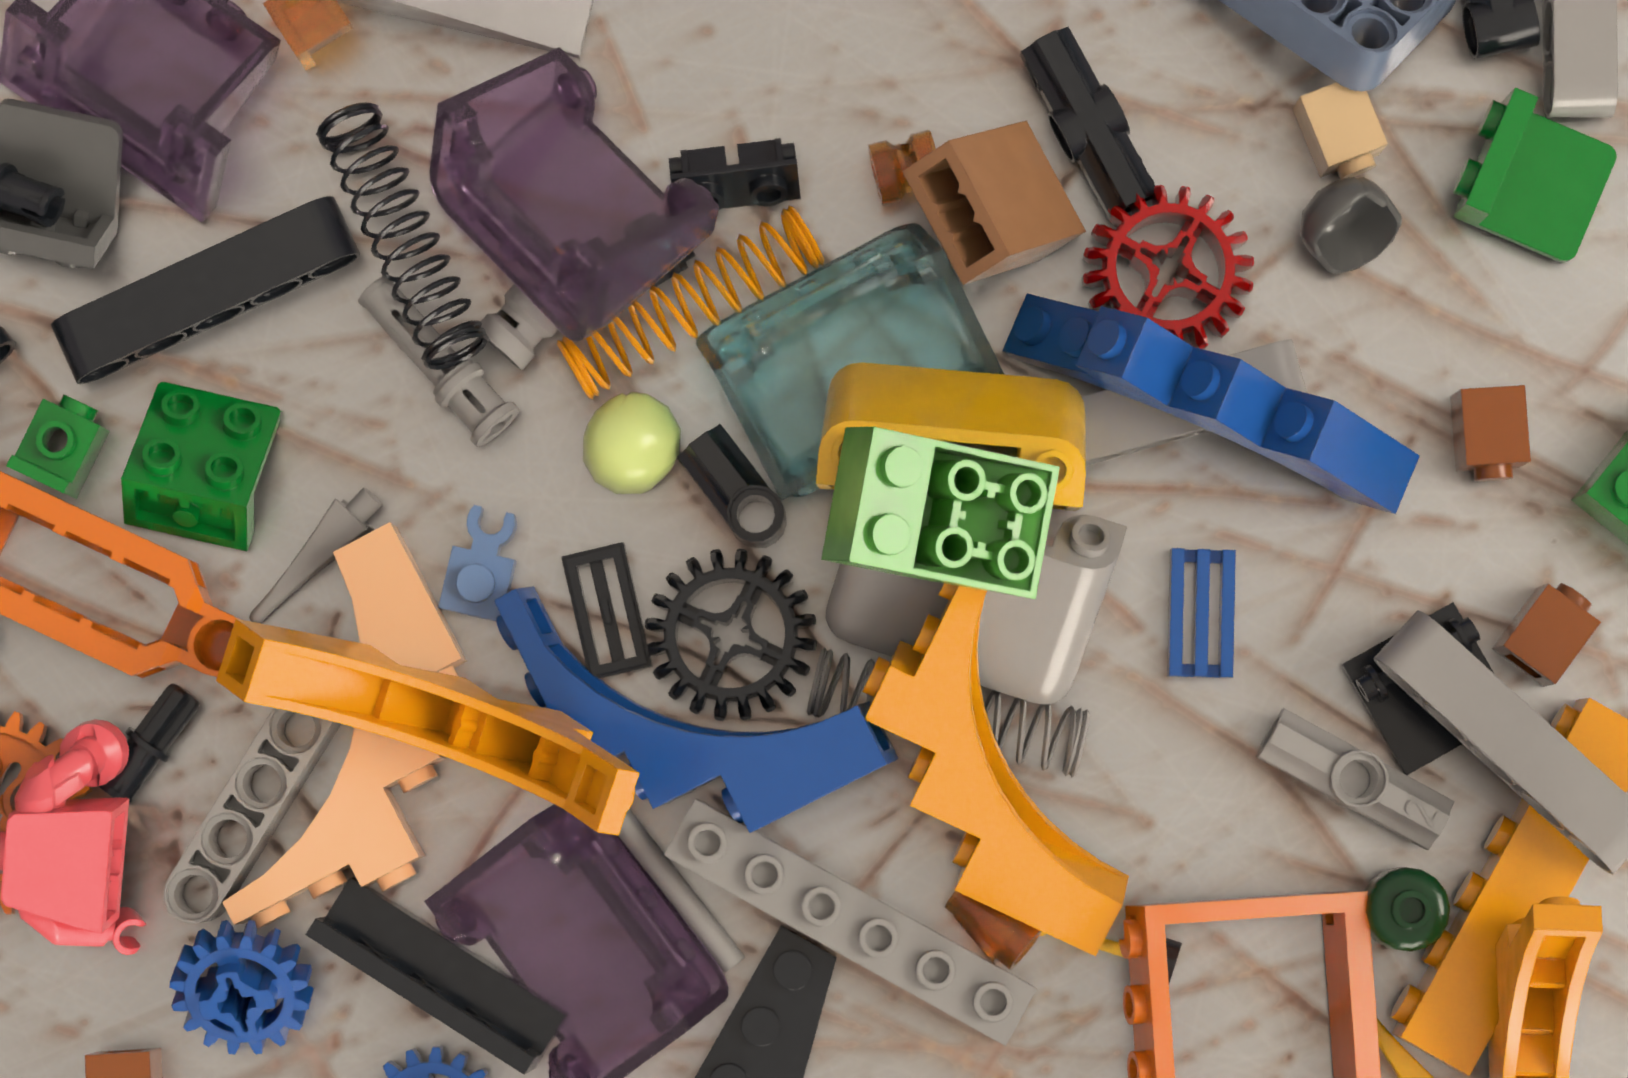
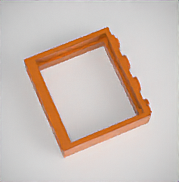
M1338 891L1126 905V920H1123L1124 939H1119V946L1122 956L1125 959H1129L1130 985L1124 988L1123 1010L1127 1023L1133 1025L1135 1051H1131L1128 1055V1078H1175L1165 924L1322 914L1333 1077L1381 1078L1371 930L1366 914L1368 891Z

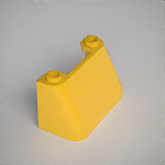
M865 362L849 364L841 368L831 379L818 452L816 485L820 489L834 490L845 428L874 426L939 441L1016 447V457L1060 467L1052 509L1077 511L1083 507L1086 477L1085 405L1079 391L1068 382L1050 378Z

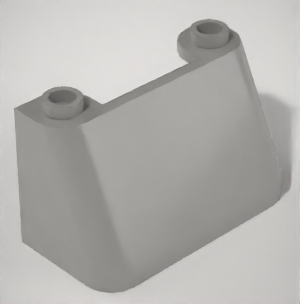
M1090 515L1070 517L1061 524L1052 547L1045 546L1036 599L987 591L981 612L978 639L979 679L981 686L1032 703L1044 705L1057 703L1066 697L1077 674L1110 582L1127 526ZM840 564L827 603L825 618L831 631L842 640L892 657L900 640L912 646L914 645L928 614L940 619L948 599L938 595L943 584L940 582Z

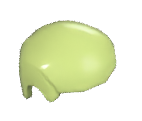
M630 392L627 395L621 393L609 399L598 408L588 422L583 435V462L594 481L615 494H642L648 492L672 470L677 456L680 454L681 428L669 407L651 395L638 392Z

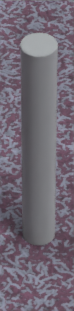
M629 809L626 812L618 837L724 972L729 971L744 959L745 956L671 861L663 856L664 852Z

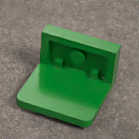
M1515 87L1501 103L1492 100L1485 113L1477 135L1486 140L1477 161L1468 158L1459 174L1453 193L1461 196V199L1453 217L1555 261L1565 263L1573 259L1578 252L1616 162L1617 154L1615 149L1609 144L1533 113L1539 97Z

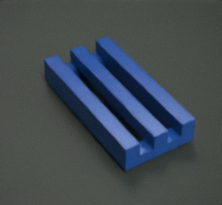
M1170 549L1167 677L1233 678L1236 550ZM1184 563H1196L1194 664H1182ZM1210 564H1220L1218 665H1208Z

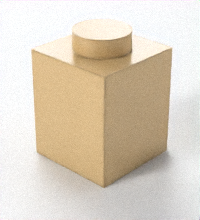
M1336 82L1300 96L1292 108L1320 178L1338 172L1340 179L1363 174L1376 167L1374 157L1379 156L1388 145L1367 91L1350 90Z

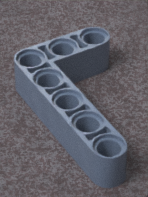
M1219 0L1331 79L1355 91L1372 90L1380 85L1452 10L1456 0Z

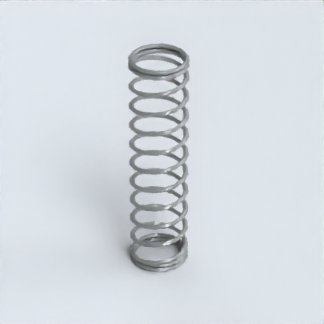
M826 648L821 649L807 707L808 715L813 714L819 718L825 714L843 667L840 713L846 711L851 664L848 653L843 654L840 658L823 701L834 652L832 649L828 651ZM872 658L866 662L847 710L855 707L868 672L870 675L875 664ZM995 690L990 692L984 706L988 714L995 698L993 734L1000 750L1020 703L1016 762L1018 765L1024 762L1036 727L1045 709L1041 768L1043 771L1046 770L1051 763L1060 735L1070 715V736L1065 753L1063 773L1065 776L1070 774L1071 777L1076 775L1090 720L1088 709L1083 711L1082 708H1079L1076 711L1072 705L1068 707L1058 723L1049 747L1052 717L1051 704L1039 705L1024 742L1026 700L1015 698L998 739L1001 693ZM867 694L866 702H871L873 697Z

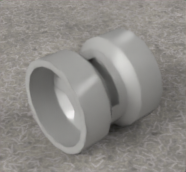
M516 281L504 295L505 304L497 313L487 314L481 320V328L485 329L489 337L488 342L516 367L523 370L535 357L534 347L542 338H552L564 325V322L534 293Z

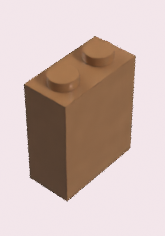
M1027 120L948 140L902 171L962 285L1040 261L1086 232Z

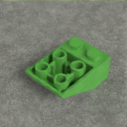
M874 426L846 427L821 560L917 579L1036 599L1060 467Z

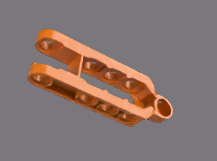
M0 471V554L20 515L63 537L102 553L112 560L168 584V586L174 588L178 600V605L162 638L148 644L137 641L0 576L1 615L131 676L136 675L140 678H146L184 664L206 675L217 677L235 619L239 618L213 606L198 563Z

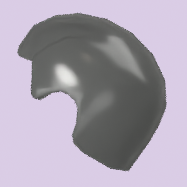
M1348 177L1336 180L1317 191L1302 211L1300 236L1309 253L1320 262L1326 271L1339 274L1356 270L1377 258L1393 242L1402 224V217L1386 192L1376 183L1365 177Z

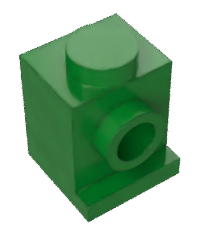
M64 394L58 405L42 399L15 456L11 455L6 466L77 499L110 431L93 422L98 410ZM58 429L64 430L67 434L66 446L61 451L51 452L48 448V443L54 431Z

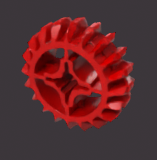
M1156 185L1152 197V206L1148 207L1144 198H1141L1136 193V202L1129 206L1132 213L1131 216L1119 206H1114L1111 210L1108 209L1111 215L1110 222L1116 230L1102 224L1094 226L1091 235L1106 248L1087 247L1085 249L1083 260L1089 264L1100 266L1101 270L1085 273L1082 277V285L1089 288L1103 287V292L1094 295L1089 300L1088 306L1091 310L1097 311L1101 306L1107 307L1110 305L1115 310L1147 317L1183 341V336L1188 335L1193 347L1205 349L1208 346V338L1204 330L1205 326L1214 335L1222 338L1229 332V327L1225 319L1220 315V312L1229 317L1240 318L1245 311V307L1241 302L1230 296V294L1248 295L1253 290V282L1246 278L1235 276V273L1251 269L1254 265V257L1246 254L1233 255V250L1244 245L1248 240V236L1245 231L1226 236L1223 230L1234 219V214L1230 210L1222 212L1215 221L1207 215L1214 204L1212 196L1205 195L1196 209L1188 206L1191 196L1189 187L1181 186L1176 195L1175 203H1168L1165 187L1163 185ZM1172 223L1182 226L1176 238L1166 245H1154L1145 240H1142L1139 244L1129 238L1137 230L1152 224ZM1199 236L1208 244L1215 256L1218 267L1217 287L1206 282L1208 276L1201 273L1192 261V250ZM1182 246L1183 252L1177 260L1179 265L1176 269V274L1183 281L1177 283L1173 277L1170 284H1164L1158 295L1153 297L1152 292L1159 281L1156 278L1159 275L1160 269L1152 262L1158 259L1162 265L1167 257L1172 258L1177 248ZM1117 255L1129 260V267L1136 270L1144 281V292L1137 307L1127 299L1120 287L1116 269ZM1179 296L1191 302L1196 298L1208 305L1201 312L1185 319L1162 320L1153 317L1159 305L1169 297Z

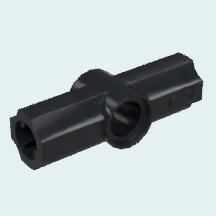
M1069 26L1060 30H1054L1023 49L1020 57L1036 89L1040 92L1050 110L1048 119L1052 130L1072 163L1078 162L1109 221L1111 215L1108 209L1111 210L1114 206L1121 207L1127 213L1131 212L1129 206L1136 202V193L1141 198H1144L1145 202L1152 199L1155 182L1142 163L1143 160L1128 137L1130 128L1124 112L1110 88L1106 84L1100 85Z

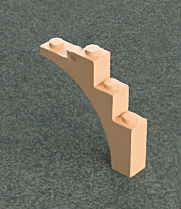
M389 522L334 551L333 554L352 599L360 643L373 646L399 665L458 676L455 668L467 662V659L441 609L438 608V604L398 527ZM354 727L349 752L332 792L303 836L264 875L222 902L233 925L244 924L248 920H253L256 922L257 929H260L291 912L286 903L289 899L306 890H309L312 898L316 899L348 882L343 871L350 867L361 887L370 886L377 882L382 892L416 875L417 873L412 863L425 857V854L390 788L399 784L403 793H406L438 776L433 765L447 758L428 750Z

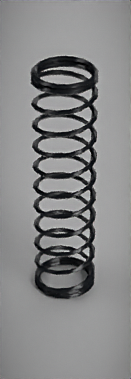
M362 102L346 106L332 113L319 125L316 133L323 149L333 152L330 161L332 169L343 173L340 187L344 192L354 195L350 208L353 213L364 217L361 231L364 235L374 238L371 247L373 256L385 260L381 270L382 276L387 280L396 282L391 295L395 301L406 304L402 313L404 322L417 326L412 340L416 345L426 348L421 357L425 367L440 370L458 365L478 354L485 347L489 337L485 329L481 328V321L471 320L449 329L433 342H422L418 338V334L423 326L438 324L462 314L470 307L471 300L460 298L450 301L430 312L422 320H411L407 315L408 310L413 304L429 302L452 292L458 287L461 279L457 276L445 277L424 287L411 299L399 297L397 291L402 282L419 280L440 271L447 266L451 257L446 254L431 256L409 268L400 277L389 275L387 267L391 261L407 259L429 250L437 244L440 235L435 232L424 233L403 243L390 255H382L378 252L377 244L381 239L398 237L419 228L429 219L430 213L424 210L411 212L391 222L379 233L368 231L366 226L371 217L389 215L408 207L416 201L420 192L417 189L401 190L384 198L368 212L360 211L357 208L356 203L360 196L389 190L403 182L410 171L405 167L388 169L368 180L358 190L348 188L346 180L350 174L369 172L388 164L397 156L399 148L393 145L379 147L358 158L347 169L338 167L336 158L339 153L367 148L384 138L389 130L388 125L380 124L383 114L378 105ZM365 113H374L367 122L356 129L337 136H326L331 128L348 118ZM383 129L376 137L366 142L346 147L348 144L364 138L374 130ZM393 151V153L377 163L357 168L361 163L373 156ZM403 172L400 177L388 184L368 189L371 185L387 176ZM414 194L397 206L378 211L381 207L397 198ZM419 216H424L419 221L406 228L394 232H389L390 230H392L393 228L407 220ZM434 238L415 250L400 254L413 244L425 239ZM439 260H444L437 266L427 271L411 275L420 268L430 263ZM454 282L437 293L422 297L443 284ZM464 304L463 306L449 314L434 318L443 311H446L454 306ZM478 337L474 342L453 354L432 359L437 353L457 342Z

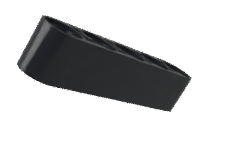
M322 197L296 207L78 307L51 323V328L76 383H90L331 274L360 257V252L335 197Z

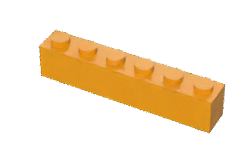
M1591 698L1578 699L1573 707L1565 703L1559 709L1550 725L1626 793L1628 790V719ZM1523 798L1510 819L1502 815L1494 825L1484 845V849L1491 852L1487 862L1479 875L1471 871L1461 884L1453 901V905L1460 908L1449 930H1444L1441 937L1425 949L1422 961L1429 965L1417 987L1408 984L1404 988L1390 1016L1398 1021L1391 1034L1452 1069L1468 1076L1473 1071L1499 1021L1495 945L1507 924H1513L1516 920L1525 918L1533 903L1539 904L1540 901L1550 897H1569L1589 861L1587 856Z

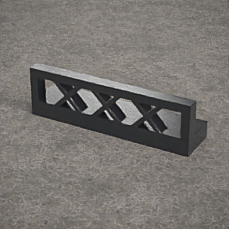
M355 877L349 878L328 914L324 917L315 918L305 934L524 1075L537 1067L569 1015L560 1007L369 886L361 887Z

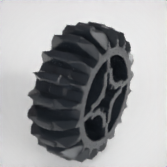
M715 549L710 552V559L714 570L703 573L700 563L695 557H691L686 561L687 568L694 577L686 585L677 574L669 573L666 581L670 587L678 592L673 601L662 594H654L651 600L652 603L658 608L668 611L665 620L647 618L645 620V628L652 632H664V641L651 642L645 646V650L649 656L667 654L669 661L659 665L653 671V674L657 680L666 679L673 673L679 676L680 680L668 692L673 700H678L691 688L697 692L689 708L692 713L700 714L704 709L707 698L716 700L714 718L717 721H724L727 716V703L738 702V713L740 718L745 721L750 720L752 717L748 700L759 696L762 707L766 712L770 713L776 709L774 700L768 693L775 685L788 697H792L796 693L793 684L784 678L789 669L801 676L809 674L810 666L805 662L794 659L796 650L805 652L816 651V640L798 638V629L810 628L816 625V616L814 614H803L795 617L793 608L804 604L808 600V594L805 590H799L788 597L784 595L782 590L793 579V574L787 569L782 571L773 582L767 579L766 575L772 565L770 557L763 555L758 561L754 572L746 569L748 562L747 550L737 549L735 568H724V558L721 550ZM724 583L744 584L740 595L737 596L732 606L724 612L712 613L690 605V602L697 595L715 585ZM762 592L773 601L783 618L785 626L783 649L760 637L752 628L753 613ZM747 605L741 617L746 626L741 631L742 633H749V641L762 647V649L757 650L746 644L744 647L739 644H733L729 652H724L720 663L715 665L721 653L720 649L715 645L721 639L720 637H713V629L700 622L705 620L716 626L718 623L729 626L733 618L737 619L742 607ZM680 622L693 627L704 634L709 640L710 651L700 678L688 669L681 656L678 644ZM748 656L774 666L764 677L752 684L737 688L718 687V683L728 666L739 657Z

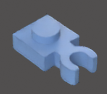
M474 505L467 516V529L473 538L471 550L452 546L438 608L496 622V617L501 614L494 600L510 592L517 563L514 559L499 555L501 547L508 544L514 537L517 529V519L513 513L506 512L502 529L495 534H486L481 529L484 508Z

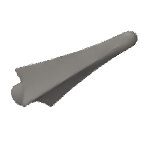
M363 487L349 503L344 499L341 502L334 499L290 566L250 613L249 618L251 622L262 623L283 601L335 560L334 551L375 530L366 521L381 507L382 503L368 489Z

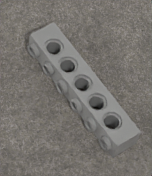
M698 799L693 801L663 855L1004 1046L1009 1042L1037 990L1033 985L756 831L749 833L745 825L738 823L733 818Z

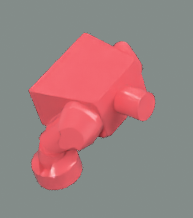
M94 719L81 723L66 734L60 745L58 759L54 761L53 754L48 755L40 762H34L27 771L15 795V810L9 813L6 832L0 831V870L3 871L1 901L5 906L17 909L23 921L54 945L102 947L107 941H111L120 953L132 955L139 950L141 945L134 937H120V934L125 927L130 925L144 927L146 922L135 909L120 907L129 798L69 799L85 786L97 787L107 784L123 771L128 762L129 746L125 735L117 726L104 720Z

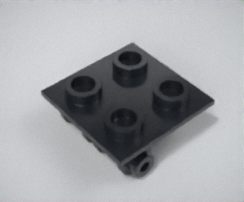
M1454 602L1429 615L1493 672L1477 644V641L1481 639L1478 630L1468 617L1462 618ZM1393 636L1343 663L1342 666L1403 773L1409 775L1462 745V743L1386 675L1374 661V657L1392 639Z

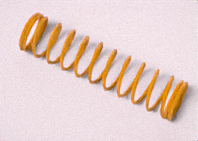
M788 205V209L783 208L781 212V221L791 248L769 223L763 221L760 223V237L771 264L747 236L739 234L737 239L738 249L749 277L725 249L717 247L715 252L716 261L728 291L702 261L695 259L693 265L694 273L707 306L686 279L680 274L673 272L671 278L672 285L686 320L660 288L651 285L650 297L665 335L637 300L629 298L627 304L629 313L644 349L615 313L607 311L606 322L622 362L593 326L585 324L583 331L601 376L571 339L563 336L562 340H557V346L588 399L593 400L594 396L599 397L600 393L589 373L603 389L610 390L611 386L591 334L625 376L632 377L630 362L613 321L647 363L654 364V355L635 308L670 351H676L675 340L656 294L669 308L685 331L692 338H698L697 328L682 295L678 281L688 291L712 324L720 325V318L709 295L700 268L710 278L733 310L737 313L742 312V306L729 278L721 254L732 265L758 300L763 301L764 294L751 266L743 242L754 252L780 287L785 288V279L773 254L765 229L776 239L802 274L807 275L808 269L798 246L813 268L818 269L819 265L823 266L824 257L797 210L793 206Z

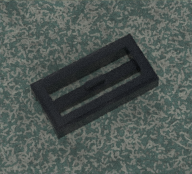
M616 543L561 556L587 670L593 676L603 679L613 675L653 667L651 656L647 655L645 650L648 642L625 543ZM614 558L636 653L635 657L625 659L603 565V560ZM590 564L612 662L600 664L578 566Z

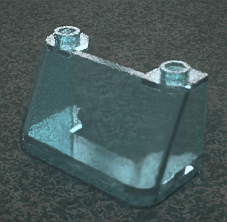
M916 223L904 224L882 233L807 275L787 284L785 288L782 287L765 296L763 301L758 300L742 309L741 313L735 312L720 320L719 326H710L696 340V346L781 501L791 495L793 497L805 496L819 488L816 485V475L827 393L831 379L841 368L852 363L865 362L1005 375L944 249L921 225Z

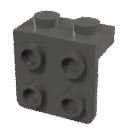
M4 99L1 101L0 165L10 163L17 168L18 173L26 177L62 188L65 192L62 198H65V205L60 218L51 227H45L13 212L11 213L6 210L0 212V253L7 255L25 254L49 259L67 268L86 267L94 269L118 232L123 131L117 122L15 99Z

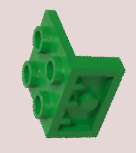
M160 382L156 387L121 477L124 524L248 551L254 534V493L281 420L280 409L199 389Z

